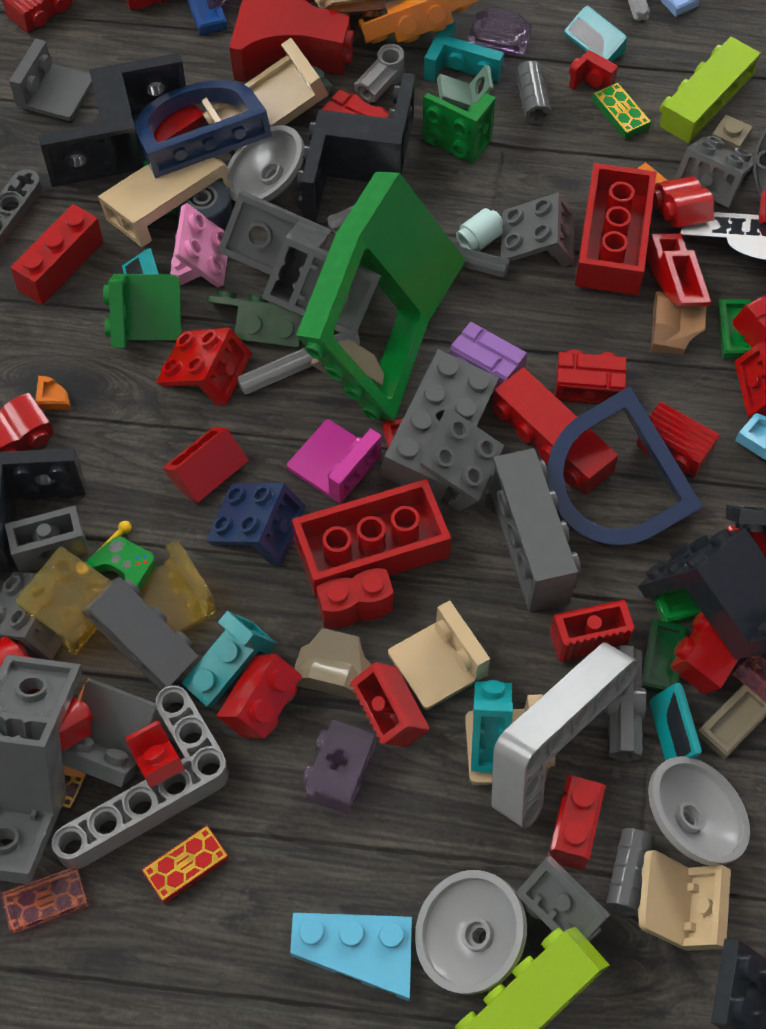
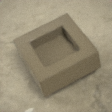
M725 114L712 136L723 140L724 146L734 150L735 148L743 147L751 134L753 126Z

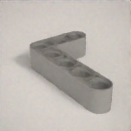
M602 643L500 735L493 755L492 808L524 829L530 827L536 821L543 807L546 763L631 684L639 667V662L607 643Z
M172 685L163 688L156 697V705L161 722L182 757L181 762L185 770L152 788L144 780L58 829L52 838V848L64 867L78 870L91 864L220 790L227 783L229 771L224 754L190 696L183 688ZM171 704H183L182 709L178 712H166L167 707ZM198 733L202 735L195 743L187 744L183 742L188 734ZM215 763L220 766L218 771L212 775L201 773L202 768L207 764ZM182 782L186 784L185 789L179 794L167 793L168 788L173 783ZM147 801L152 803L146 813L136 814L133 812L135 806L140 802ZM107 821L117 822V826L111 833H99L103 823ZM79 840L82 842L80 849L76 853H64L66 845L71 841Z

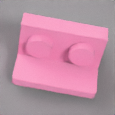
M188 203L181 206L170 274L177 275L180 278V286L202 276L219 288L224 285L228 256L218 252L225 231Z

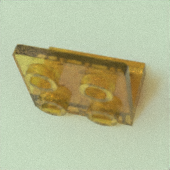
M176 540L165 546L168 560L164 562L165 565L152 572L142 588V595L140 596L149 607L154 605L167 616L168 621L166 624L175 633L177 631L184 632L217 614L213 595L179 540Z
M59 547L16 598V604L62 636L63 648L75 656L97 629L81 611L111 580L65 548Z

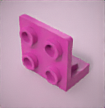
M327 419L287 463V469L341 504L381 458L382 435L370 428L362 438L356 437Z

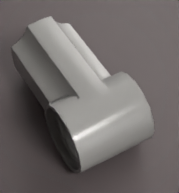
M395 44L382 46L378 50V59L354 83V90L363 101L369 104L376 102L390 85H395L402 81L403 73H405L404 51L400 46Z

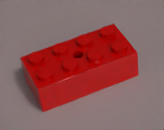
M594 163L575 286L631 295L639 294L645 269L656 171Z
M427 479L292 519L294 541L315 599H317L316 587L329 579L339 577L352 579L356 574L374 568L386 569L388 576L450 557L451 536Z

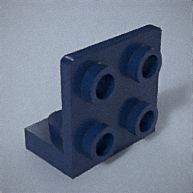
M284 482L234 483L226 493L207 541L211 545L253 546L271 565H282L293 539L292 519L303 516L306 505Z

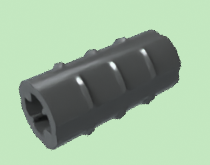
M523 62L517 67L516 71L517 86L520 91L519 97L522 101L521 108L524 111L527 122L530 124H541L546 122L552 113L551 99L548 96V87L545 83L546 77L539 62Z
M634 828L622 830L606 901V908L627 916H638L644 855L647 851L653 850L655 836Z

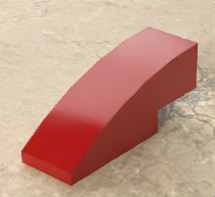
M652 234L648 241L646 258L662 291L678 307L709 306L711 300L694 250L686 249L682 234Z

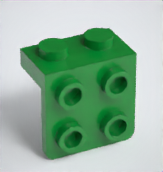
M113 274L108 281V285H104L103 300L104 304L109 305L110 317L105 318V336L111 337V347L125 348L129 340H177L181 335L180 278L177 275Z

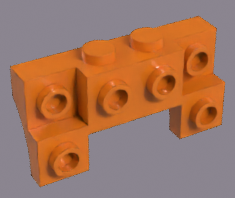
M393 0L384 4L386 15H381L367 22L359 19L358 26L365 44L369 42L372 44L382 42L391 34H394L398 43L402 41L409 43L417 40L420 37L419 35L431 31L435 33L446 29L448 24L454 23L451 12H464L479 0Z

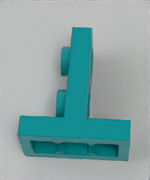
M454 20V23L448 24L446 29L437 32L424 57V79L435 82L443 66L477 76L481 69L487 65L490 66L492 81H499L503 69V52L456 39L457 20Z
M229 611L218 621L225 628V631L182 682L193 695L209 708L214 707L259 651L269 654L278 644L252 620Z
M496 680L475 681L471 772L493 773V755L496 742L500 735L512 724V683Z

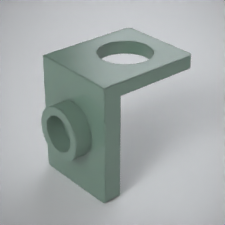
M487 65L481 69L470 84L443 74L437 77L440 99L465 109H469L473 102L477 103L484 93L489 94L493 89L490 66ZM482 79H484V87L482 91L478 93L480 82L482 81Z

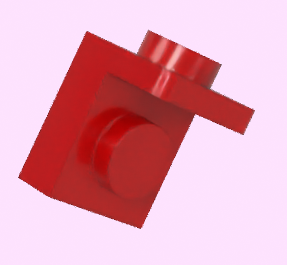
M588 50L580 59L576 58L572 62L568 72L570 75L569 87L575 90L582 81L589 83L599 90L615 84L618 65Z
M155 721L125 738L150 788L185 770L159 721Z

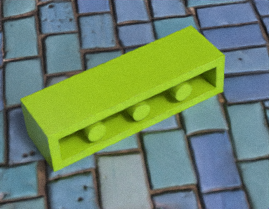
M730 37L722 46L717 45L710 58L706 62L702 61L697 66L694 75L689 80L684 79L677 92L672 97L668 96L663 101L660 107L662 115L659 127L689 144L754 76L761 53L733 37Z
M576 926L564 932L559 927L543 940L541 945L545 950L535 960L531 955L525 958L512 971L516 978L506 988L502 983L496 986L483 999L487 1006L478 1015L474 1011L467 1014L455 1026V1029H544L610 965Z

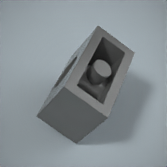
M75 505L5 524L11 555L19 572L27 573L90 555L83 525Z

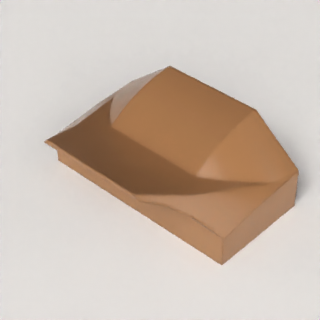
M656 291L653 307L651 351L684 355L688 343L696 335L705 331L706 306L678 307L664 292Z

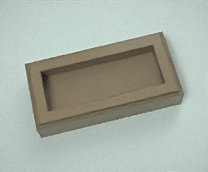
M744 684L698 730L697 736L725 760L766 718V702Z

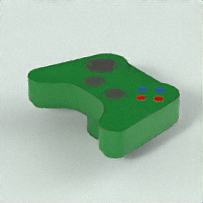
M121 536L110 540L86 560L90 573L99 574L105 571H114L123 580L129 579L140 590H142L157 565L153 553Z

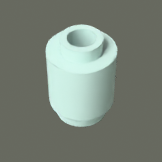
M484 208L460 226V230L456 232V239L461 247L480 251L503 234V220L496 211Z

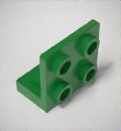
M427 93L423 97L422 138L431 145L438 146L454 154L456 157L463 158L474 164L492 141L496 97L484 93L477 103L473 102L468 111H465Z

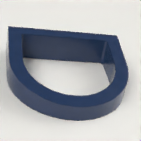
M228 80L198 82L172 90L149 103L139 113L134 124L142 153L155 178L272 136L267 111L254 92L242 83ZM205 98L209 102H222L233 105L243 112L162 142H157L154 137L157 127L165 118L184 107L202 103V100Z
M631 386L571 421L560 433L551 450L547 465V485L549 491L554 490L559 503V510L557 512L570 528L591 541L616 546L634 544L656 535L703 507ZM624 412L676 497L677 503L640 525L625 529H612L589 521L573 506L565 489L563 470L570 447L582 434L614 415Z

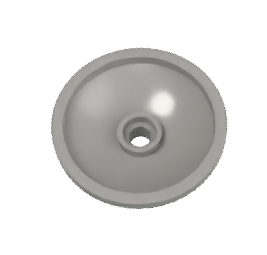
M284 125L270 127L271 137L240 147L235 152L227 166L229 170V175H227L230 184L229 193L235 203L241 191L270 202L281 195L294 182L303 164V151L305 147L302 137L296 130Z
M673 757L656 768L649 781L648 795L653 817L666 839L682 854L705 865H727L739 858L749 843L750 824L745 806L728 780L713 767L694 758Z
M481 870L462 871L440 882L424 901L416 923V951L424 971L440 987L457 994H480L502 983L517 966L526 943L527 919L523 904L515 894L516 891L500 877ZM486 931V938L483 943H480V935Z

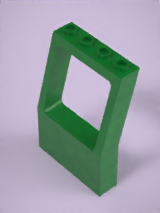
M375 172L334 237L296 334L306 346L305 351L323 364L325 373L337 380L344 387L343 392L349 398L357 401L362 407V413L374 421H379V419L395 421L428 322L466 261L400 173ZM359 263L362 267L381 275L377 285L397 308V317L380 362V367L384 372L383 385L380 387L373 383L334 338V329Z

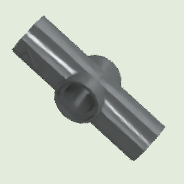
M621 645L616 649L636 659L639 662V667L631 684L604 709L605 719H608V757L619 762H631L633 760H640L642 757V721H644L646 712V689L642 688V651L637 650L634 646Z

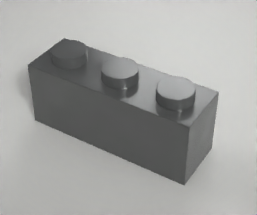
M121 577L110 581L81 613L158 689L171 686L198 657L191 649L194 646L192 641L180 631L175 633L166 624L168 621L167 616L154 605L149 607L140 597L142 595L141 590L129 579L123 580Z

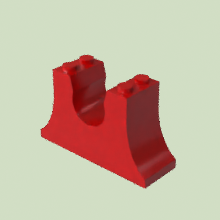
M242 0L229 46L234 80L246 82L287 55L281 44L290 38L293 39L311 66L318 67L323 72L344 76L346 64L351 65L354 56V47H352L354 30H350V17L333 9L315 7L310 4L313 0Z

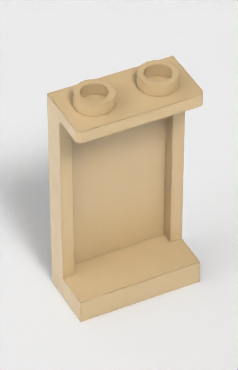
M292 38L281 44L287 54L285 57L244 84L254 92L266 109L270 127L286 125L329 95L320 77ZM207 98L202 100L207 109L203 115L209 124L243 113L237 107L227 103L218 102L215 105H211Z
M213 157L155 178L147 164L99 195L98 198L106 220L139 246L143 247L152 241L147 228L148 225L217 180L223 182L229 189L230 184L227 177L229 170L221 159Z

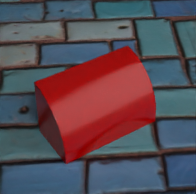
M212 427L162 469L188 498L199 503L245 465L249 459L227 428Z

